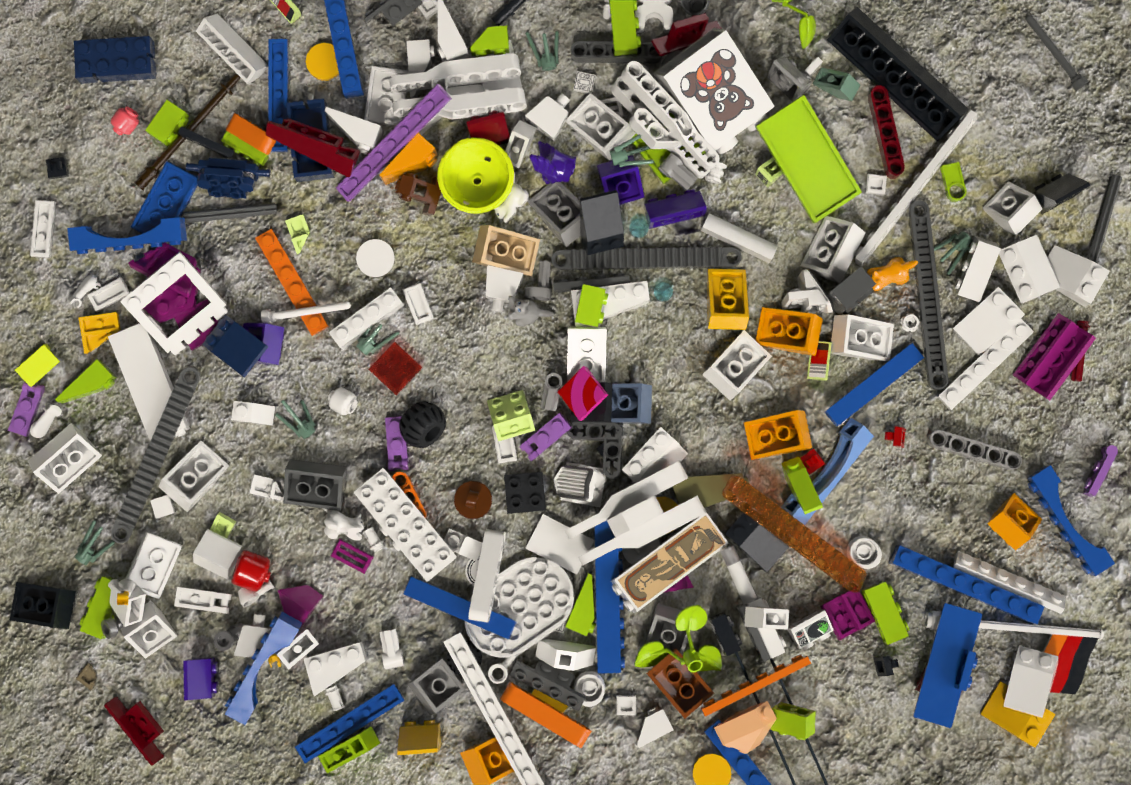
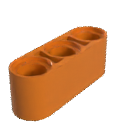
M236 113L233 114L225 129L267 155L270 154L276 143V140L266 136L264 129Z
M396 472L392 477L393 480L396 482L397 477L400 475L406 478V483L399 487L405 494L413 493L415 498L412 503L418 510L422 511L423 516L427 519V512L410 477L404 472Z

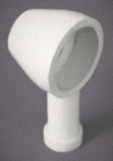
M270 580L257 592L241 588L238 591V596L242 607L253 604L259 599V596L270 589H274Z

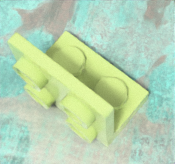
M523 390L487 400L498 441L535 431Z

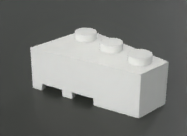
M978 236L974 237L969 248L967 260L964 261L962 266L961 278H958L955 284L958 295L980 302L1001 250L997 243Z
M363 641L304 658L314 696L368 660Z

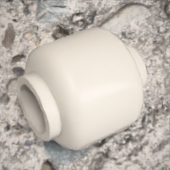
M343 387L332 390L328 396L329 407L341 415L353 413L358 404L356 395Z

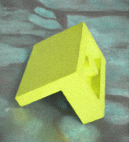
M47 344L41 346L15 369L30 387L60 362L50 351L51 348Z

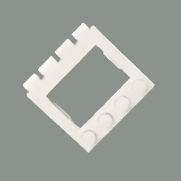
M181 252L173 256L120 301L167 353L171 351L174 355H177L186 347L182 342L183 340L189 345L201 335L197 328L204 333L215 324V321L211 318L212 316L219 320L228 313V310L224 307L226 302ZM186 274L211 303L170 337H167L155 320L143 311V308Z

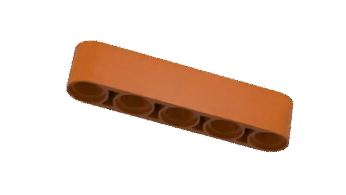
M509 682L500 697V700L579 748L583 747L592 732L586 726L512 682Z

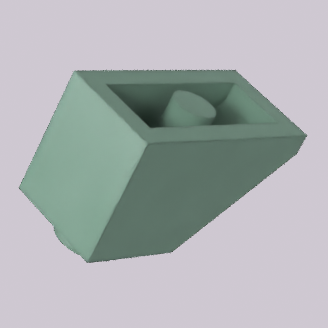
M826 68L820 69L813 82L814 86L848 101L853 100L860 87V84L849 73Z

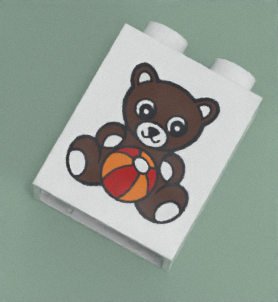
M713 28L653 73L663 89L687 113L697 132L719 154L732 149L738 143L735 136L745 128L749 131L756 130L755 126L768 118L765 113L775 107L730 35L723 29Z

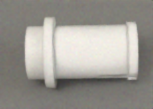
M373 527L362 533L370 544V549L374 552L385 547L383 545L384 541L380 540Z
M337 685L327 688V693H325L329 697L333 711L345 707L339 693L340 688H337Z

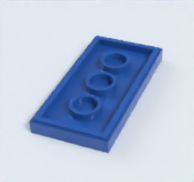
M166 161L131 228L143 234L161 223V219L181 217L198 186L197 176Z

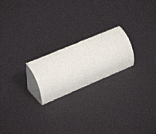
M218 14L205 17L196 32L247 84L258 79L268 69V64Z
M710 213L701 229L702 232L767 263L771 262L778 248V245Z

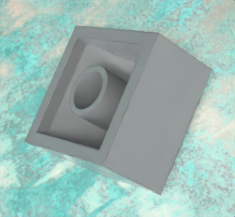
M443 658L407 683L429 715L436 714L466 690Z

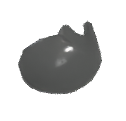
M680 0L683 10L691 16L704 14L709 8L710 0Z

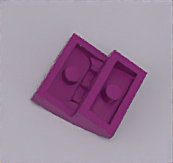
M857 587L820 606L822 610L826 611L838 640H842L875 622Z

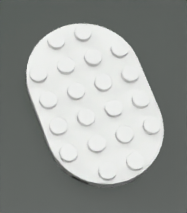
M531 557L514 563L498 574L492 606L493 612L517 622L510 639L508 640L464 621L470 640L479 650L494 657L508 658L523 653L558 629L569 617L574 604V588L571 579L558 564L549 559Z

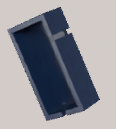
M150 36L74 41L75 78L81 84L98 83V79L101 82L156 79V62L153 60L155 59V42Z
M324 99L307 100V105L310 109L306 108L303 101L286 103L288 119L330 133L329 118L325 112L327 103ZM291 149V156L294 160L292 161L293 175L297 182L335 178L334 170Z

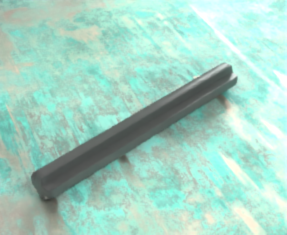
M1115 174L1110 178L1087 259L1098 263L1122 181V177Z
M271 203L184 212L183 218H185V223L272 215L277 214V205Z

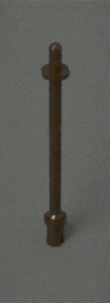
M237 73L225 85L221 82L219 83L220 91L186 129L193 132L227 93L231 96L233 95L230 90L240 80V76ZM178 136L152 166L144 168L145 171L134 183L144 190L153 178L156 179L158 177V170L186 139Z

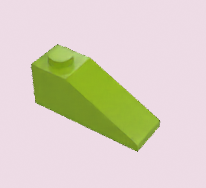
M96 359L55 400L63 404L104 391L105 389L108 390L114 385V380L117 377L102 361Z
M800 457L781 463L785 480L804 514L823 508Z
M589 573L565 626L584 636H587L588 633L592 634L596 623L593 622L592 574Z
M371 726L319 755L318 758L325 771L329 773L379 745L380 741Z

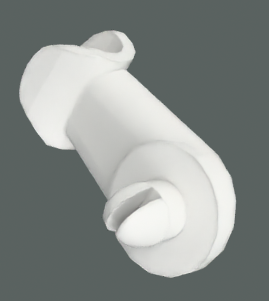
M93 274L88 275L74 294L67 297V302L72 304L76 300L75 307L79 308L82 303L81 299L88 291L93 288L99 289L97 285L101 287V284L97 282V276Z
M47 403L44 406V413L31 425L30 433L33 437L42 438L47 434L54 418L62 413L58 406Z

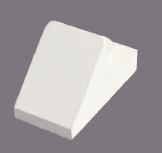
M449 528L444 541L450 549L462 556L477 561L481 553L482 542Z

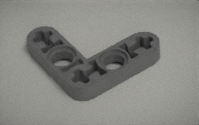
M614 422L570 423L572 428L567 431V434L571 439L604 441L603 473L609 479L619 477L621 474L623 430L620 425ZM575 426H577L579 430H585L587 436H584L583 432H578L577 436H574L571 430H574ZM594 426L600 429L599 435L595 437L590 435V429ZM604 426L606 431H611L613 427L619 431L615 433L614 437H612L611 433H605V437H603ZM616 446L618 453L615 456H610L608 454L609 447ZM607 459H618V462L614 461L613 464L614 468L617 469V471L613 472V475L607 471V469L611 468V462L607 461Z

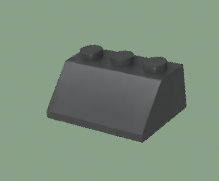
M290 459L285 468L283 503L341 511L346 485L347 466Z

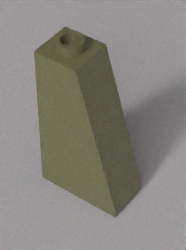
M742 473L692 476L672 486L678 505L698 495L705 508L749 492L750 483L747 476L743 477Z

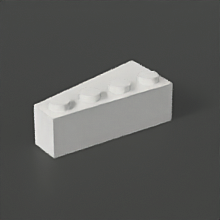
M647 281L599 287L606 289L605 293H608L607 304H602L601 312H604L603 320L647 304L650 300ZM582 289L571 290L574 321ZM575 322V327H586V326H589V325H585V324H581V323H576V322Z

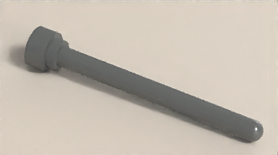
M1027 15L1025 20L1070 76L1073 83L1072 87L1078 91L1089 82L1086 77L1077 74L1033 16Z

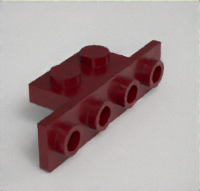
M706 13L693 15L690 18L673 22L669 35L653 39L652 44L658 54L664 56L673 51L688 48L713 28H722L717 20L708 23L709 18Z
M117 696L104 704L109 714L115 719L120 728L151 766L164 758V755L153 743L164 730L141 701L129 710H127Z

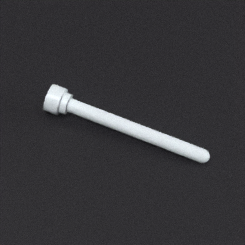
M346 301L279 312L267 309L261 311L262 323L273 324L277 319L349 309L351 304Z

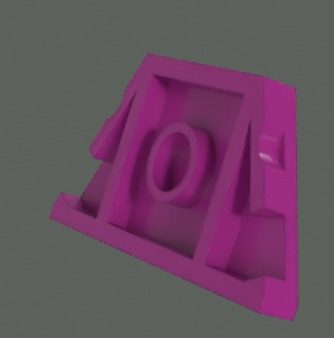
M163 243L162 247L146 252L144 254L145 257L135 262L131 260L128 263L132 269L147 277L152 275L178 252H181L195 269L197 265L194 257L167 243ZM184 274L168 288L189 298L193 283Z
M197 267L196 270L201 274L200 269ZM192 284L189 298L167 288L143 309L156 321L163 323L195 310L198 288Z

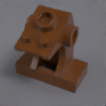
M402 174L401 179L397 180L395 186L399 198L407 202H411V199L417 200L424 204L422 214L427 216L434 215L441 195L437 177H433L432 182L428 183L418 179V176L415 174ZM416 185L426 188L423 197L414 194Z

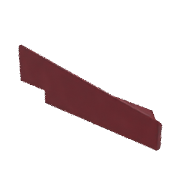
M283 119L281 124L272 121L267 122L266 136L346 177L351 176L360 150L341 146L343 143L342 137L292 119Z

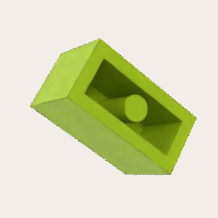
M166 100L145 131L168 147L178 137L177 133L180 127L187 125L189 115Z
M582 285L575 318L576 323L598 327V323L602 324L604 312H601L602 304L606 305L608 293H605L606 289Z
M780 702L772 707L777 718L771 727L772 731H776L780 735L794 736L798 740H806L815 733L816 711Z

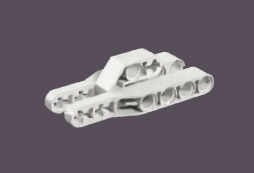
M516 54L444 61L426 72L396 75L389 80L390 89L395 93L433 89L437 84H440L452 99L436 115L451 120L485 116L493 111H499V113L518 112L527 107L525 93L522 88L508 89V87H504L501 90L489 91L487 89L484 91L482 85H467L519 77L521 70L518 55ZM458 85H467V86H459V87H450V86H458ZM424 97L394 102V115L405 117Z
M629 62L622 71L621 76L612 85L611 92L632 115L629 120L630 127L637 135H641V139L650 149H667L683 162L684 166L697 178L705 177L710 172V169H713L719 163L718 153L697 132L687 113L639 62ZM629 70L633 71L635 75L630 74ZM618 84H622L625 89H621ZM642 84L646 85L649 90L643 88ZM631 98H635L638 103H634ZM655 99H659L662 104L657 103ZM669 113H672L675 118L670 117ZM698 142L700 146L695 148L694 144ZM689 152L691 155L686 158L685 154ZM711 156L713 160L708 163L707 159ZM699 167H704L703 171H698Z
M680 461L612 495L598 514L565 530L568 538L571 539L607 521L615 536L614 539L579 556L578 558L582 566L616 548H639L706 513L698 495L663 512L655 495L688 479Z

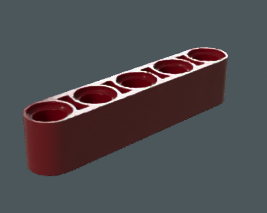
M877 85L869 93L868 103L884 172L888 178L896 179L904 172V160L887 89L884 86ZM875 92L880 93L881 96H882V99H881V100L876 99V98L874 97L873 93H875ZM878 111H884L886 117L881 118L878 115ZM882 129H888L890 136L883 135ZM886 147H892L895 154H888ZM891 165L897 166L898 169H899V172H898V173L892 172L891 169H890V166H891Z

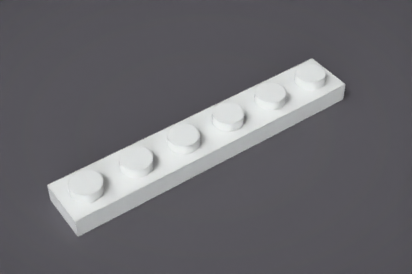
M1020 319L937 396L939 400L949 410H952L1034 331Z
M960 551L956 553L953 568L1060 614L1064 611L1066 596L1059 592L1052 591L1040 584L1014 575L1004 569L974 558L969 554Z

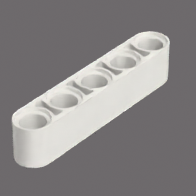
M485 530L469 609V620L489 623L504 549L505 531Z

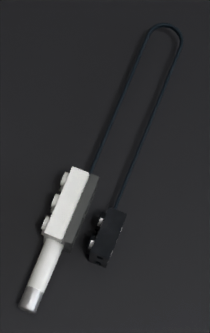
M731 545L720 552L742 600V604L736 607L743 623H745L746 607L769 608L766 600L756 596L734 545ZM720 613L708 618L723 654L726 656L736 654L747 681L749 680L751 683L738 654V651L741 650L740 645H742V641L739 635L732 630L734 623L730 615ZM746 627L759 659L763 662L770 659L774 668L776 665L773 658L785 653L784 647H786L783 637L777 635L776 629ZM779 679L789 704L793 705L782 679ZM753 692L757 704H760L756 692ZM770 728L769 732L793 785H796L775 735ZM807 738L805 741L821 774L824 784L828 785L824 773L812 749V746Z

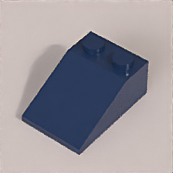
M226 314L202 344L244 378L268 348L267 345Z

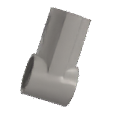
M670 153L658 167L665 176L675 180L686 191L698 179L673 153Z
M550 373L546 376L540 405L541 409L557 411L560 396L557 392L563 384L561 376L557 373ZM553 376L559 378V385L556 387L549 385V379Z

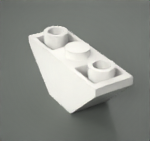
M543 638L537 643L535 657L554 668L574 671L593 665L596 646Z

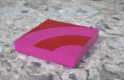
M585 366L557 392L579 421H583L608 396L607 392Z

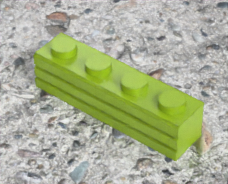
M226 131L221 139L223 146L232 148L238 155L241 153L243 158L247 160H253V163L257 166H264L269 158L267 154Z

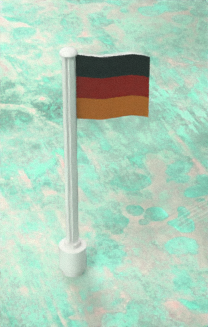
M941 611L926 612L925 628L937 630ZM981 620L979 628L1051 634L1043 650L1045 653L1058 656V666L1050 693L1076 694L1083 681L1089 657L1098 639L1101 640L1104 636L1101 628L1095 630Z

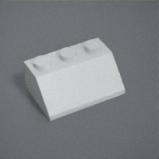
M826 216L800 266L827 280L841 283L865 232L853 222Z
M1038 235L1000 250V258L1021 304L1060 288V284Z
M70 423L32 456L28 463L33 473L59 494L97 461L102 454L84 433Z
M660 427L621 471L634 483H637L678 461L681 462L688 453L673 437Z

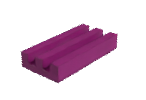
M339 539L331 554V557L363 574L366 573L374 558L372 555ZM341 544L368 558L367 562L340 548ZM339 551L344 555L360 562L364 565V567L361 568L356 564L340 557L339 555H337V552Z

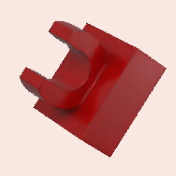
M895 426L894 432H885V440L893 441V446L904 448L906 429Z
M814 448L800 457L809 475L825 464Z

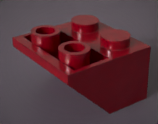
M493 111L486 117L475 116L466 122L470 138H484L493 141L497 145L509 142L510 135L504 112Z

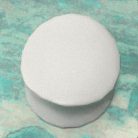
M858 536L853 538L847 546V556L855 566L870 569L880 563L882 558L881 549L871 538Z
M585 671L575 680L574 690L586 696L582 705L592 707L603 699L605 683L601 675L596 672Z

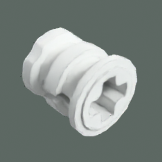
M719 162L713 169H710L708 175L705 176V180L714 184H721L720 178L723 177V169H726L727 166Z

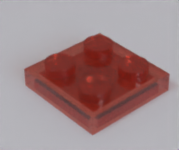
M394 342L368 370L397 396L423 368Z

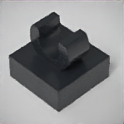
M65 157L46 160L47 173L50 180L69 177L67 159Z
M889 655L873 657L877 676L894 675L893 668L899 667L898 660L890 659Z

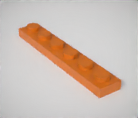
M270 229L256 237L257 243L295 308L317 306L274 231ZM321 313L300 316L311 336L329 327Z
M797 655L791 659V663L787 665L784 663L779 664L773 668V672L769 674L767 672L761 673L756 676L757 680L751 683L749 680L738 685L739 689L734 692L730 689L720 694L722 698L716 701L712 698L704 702V707L701 708L704 716L706 717L811 664L808 656Z

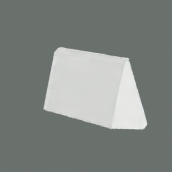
M207 529L193 552V563L228 580L242 545Z

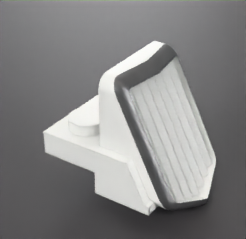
M807 269L802 270L797 277L798 288L790 290L781 302L782 310L801 308V312L812 314L834 312L832 301L812 272Z
M569 462L561 466L553 478L556 494L560 497L559 500L594 507L601 506L606 478L603 469Z

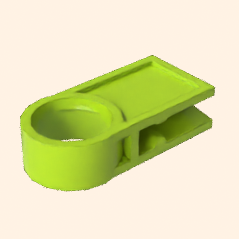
M960 163L942 165L940 171L946 196L952 202H959L967 193ZM952 186H959L962 189L963 195L961 198L956 199L951 196L950 188Z

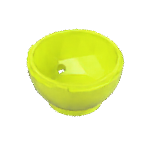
M466 138L455 143L441 158L437 180L443 197L452 206L466 213L482 214L496 209L506 200L512 189L514 169L508 154L493 141L484 138ZM488 157L491 159V161L488 162L485 160V158ZM477 178L481 180L478 185L474 184V180Z

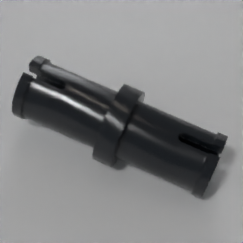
M510 0L507 4L504 3L502 5L503 8L491 20L497 26H501L510 16L513 17L515 15L514 12L526 0Z

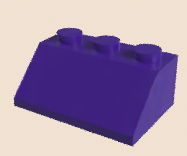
M695 189L685 191L684 195L680 196L676 194L667 195L666 199L659 201L658 198L650 199L644 204L649 229L703 217L707 210L701 192H695Z

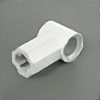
M392 629L380 632L383 649L382 660L385 670L404 666V656L399 646L397 630Z

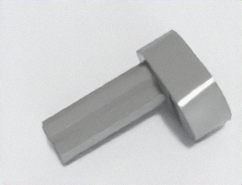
M540 261L538 287H526L524 298L539 301L551 300L552 290L549 289L551 262Z

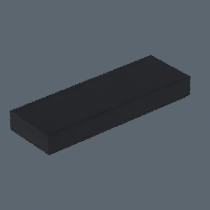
M180 127L179 136L224 157L232 158L234 150L184 127Z

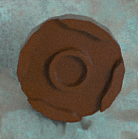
M469 481L463 483L457 489L454 495V504L460 515L468 519H478L489 512L492 506V495L486 485L478 481Z

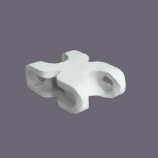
M636 0L637 5H639L637 10H635V17H638L639 29H636V33L644 32L645 22L653 17L658 18L662 22L665 33L670 32L673 24V10L668 5H670L672 0Z

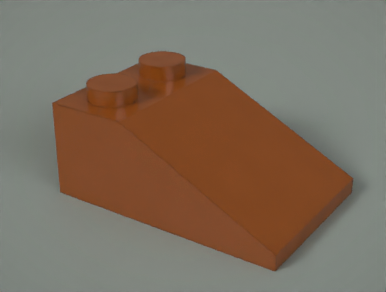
M675 648L672 651L679 657L683 658V655L677 650V648ZM670 654L646 673L684 719L714 694L697 672H690L686 664L681 665L680 661Z

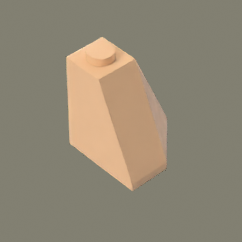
M768 701L738 711L715 726L714 729L723 746L738 749L739 752L747 754L761 744L777 718Z

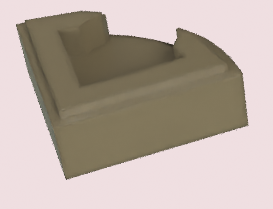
M87 663L76 677V680L89 690H93L95 687L96 672L94 667Z

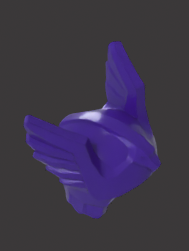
M539 141L540 156L531 154L529 157L534 170L542 174L543 181L546 184L562 181L569 182L570 176L574 173L576 157L564 154L548 143Z

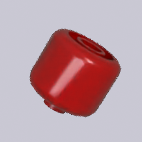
M243 550L234 568L231 583L253 592L259 591L264 582L268 583L271 572L268 571L270 566L269 558Z

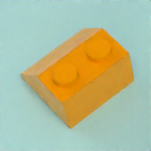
M1013 493L992 515L987 524L1016 551L1031 539L1042 518Z
M496 737L476 744L460 753L473 785H490L514 772Z

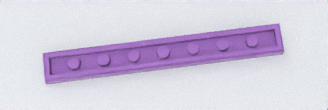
M437 84L353 169L350 177H345L336 187L347 202H350L452 99L440 84Z

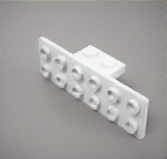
M384 468L354 491V494L381 525L379 527L380 531L385 536H390L393 540L391 544L394 548L404 553L426 581L431 580L457 558L455 553Z

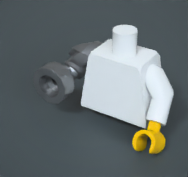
M129 578L121 581L113 579L108 584V587L111 589L110 605L115 620L108 618L101 622L102 632L108 639L117 636L118 631L123 626L126 627L142 621L146 593Z
M254 614L253 625L240 623L230 626L227 631L218 632L214 637V646L218 650L225 651L230 649L234 642L238 640L234 656L252 658L257 648L261 650L263 646L261 640L266 632L270 634L272 627L264 626L266 615ZM277 652L267 659L271 668L272 663L277 661L278 667L282 665L281 660L276 655Z

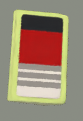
M270 0L289 23L292 24L301 17L300 10L291 0Z
M819 341L816 356L809 355L807 379L827 381L832 342Z

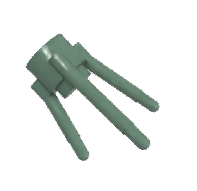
M526 32L529 44L537 59L538 67H542V71L556 69V64H559V32H555L554 56L553 53H549L546 34H542L545 54L541 55L542 58H540L529 32Z
M640 134L614 147V150L610 151L614 166L619 165V167L652 164L654 162L653 160L626 161L629 155L650 149L649 146L628 152L623 149L640 139Z
M961 231L958 235L955 233L949 239L934 247V251L952 242L953 247L940 259V262L947 259L955 250H961L948 270V275L951 274L972 243L971 237L964 231Z
M379 324L372 334L367 336L371 329L370 327L358 339L359 343L356 347L365 355H368L370 352L374 354L379 348L398 336L399 332L394 333L374 347L376 343L372 339L382 328V324Z
M285 400L281 401L298 425L294 427L278 413L275 416L293 430L299 438L302 437L305 440L316 431L314 428L316 424L312 420L304 401L301 400L300 403L308 422L306 420L301 421Z
M95 520L92 521L81 545L77 549L78 552L74 556L84 565H87L89 562L94 563L100 555L115 544L114 541H111L95 555L93 554L95 551L91 546L103 530V527H99L86 545L96 524Z

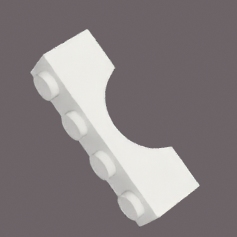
M390 287L331 330L329 334L337 345L344 350L358 340L367 329L380 320L391 316L402 308L404 304Z

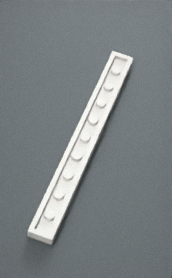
M970 110L968 114H964L958 122L960 125L949 132L948 140L945 144L941 143L938 146L935 157L927 160L924 165V171L917 173L912 181L914 182L913 185L903 191L902 199L899 203L895 202L889 210L891 213L888 217L881 219L877 231L871 232L868 236L867 244L857 250L855 253L856 264L862 267L976 122V112Z
M461 631L444 640L443 643L521 784L545 785Z

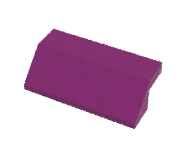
M1058 313L1014 372L1013 376L1050 401L1096 338L1078 327L1070 319Z

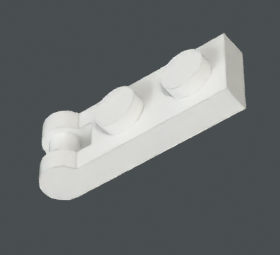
M177 587L174 606L229 614L230 608L228 603L231 600L232 594ZM216 598L221 599L220 606H215Z

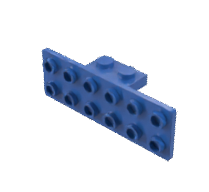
M948 603L943 604L913 717L945 727H952L961 691H966L967 688H970L972 684V676H970L972 668L975 669L978 658L976 653L972 651L982 618L981 613Z

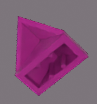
M309 585L278 590L284 613L302 622L301 627L323 598L321 593Z

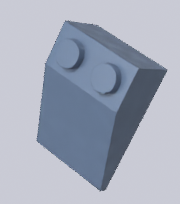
M643 383L612 384L611 422L651 424L652 385Z

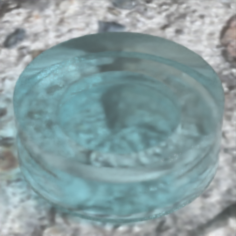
M635 219L631 222L629 231L633 237L643 238L647 235L649 227L645 220Z
M665 282L657 284L654 289V297L660 302L670 300L673 295L671 285Z

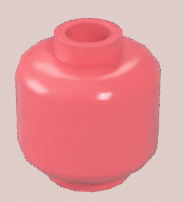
M128 106L118 108L110 120L113 125V131L119 135L132 134L139 124L138 113Z

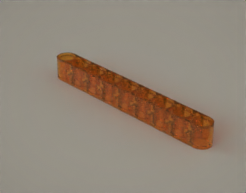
M735 475L729 478L722 491L724 498L844 588L854 593L861 590L867 577L866 571L744 479Z

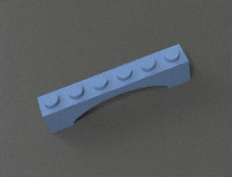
M852 418L849 419L839 432L841 434L831 459L821 473L812 481L821 503H823L874 437L863 424ZM792 493L780 508L790 519L802 527L805 526L816 512L815 510L804 514Z

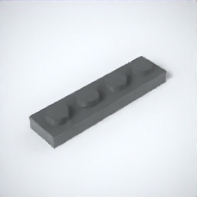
M624 273L614 274L611 278H606V275L594 276L595 279L587 280V277L575 278L576 281L569 282L568 279L556 280L557 283H553L554 293L571 292V290L582 289L583 284L594 287L630 283V279Z

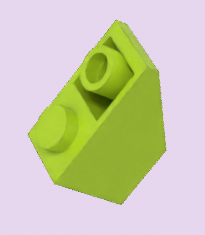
M507 25L488 27L471 46L472 56L477 58L485 57L489 54L502 55L509 53Z

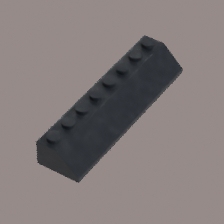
M858 7L853 9L827 39L829 43L876 86H884L887 89L889 98L937 142L968 110L958 98Z

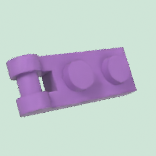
M24 381L8 431L28 437L45 386L38 384L30 387ZM30 391L34 392V398L28 397Z
M558 413L521 444L519 448L529 455L528 458L532 462L569 431L572 426L561 413ZM533 443L538 446V449L535 451L530 446Z
M401 417L385 418L389 471H395V469L409 470L407 443L401 436L399 429ZM401 455L402 461H395L394 456Z
M1109 445L1101 449L1102 457L1100 461L1095 463L1092 469L1094 471L1092 477L1088 478L1084 484V494L1087 496H1096L1118 453L1116 446Z

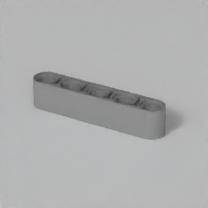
M936 430L930 432L927 436V443L932 448L1006 470L1017 469L1022 464V457L1016 452L946 431ZM935 434L941 437L940 444L934 443L933 436ZM954 439L960 444L958 450L953 449L951 445ZM972 445L978 448L977 455H973L970 452ZM991 450H993L997 455V458L994 461H992L989 458V452ZM1009 456L1015 459L1013 466H1010L1007 462Z

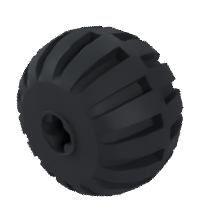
M426 401L412 405L403 414L399 423L400 433L405 442L417 448H425L432 445L443 434L446 427V419L442 410L437 405Z

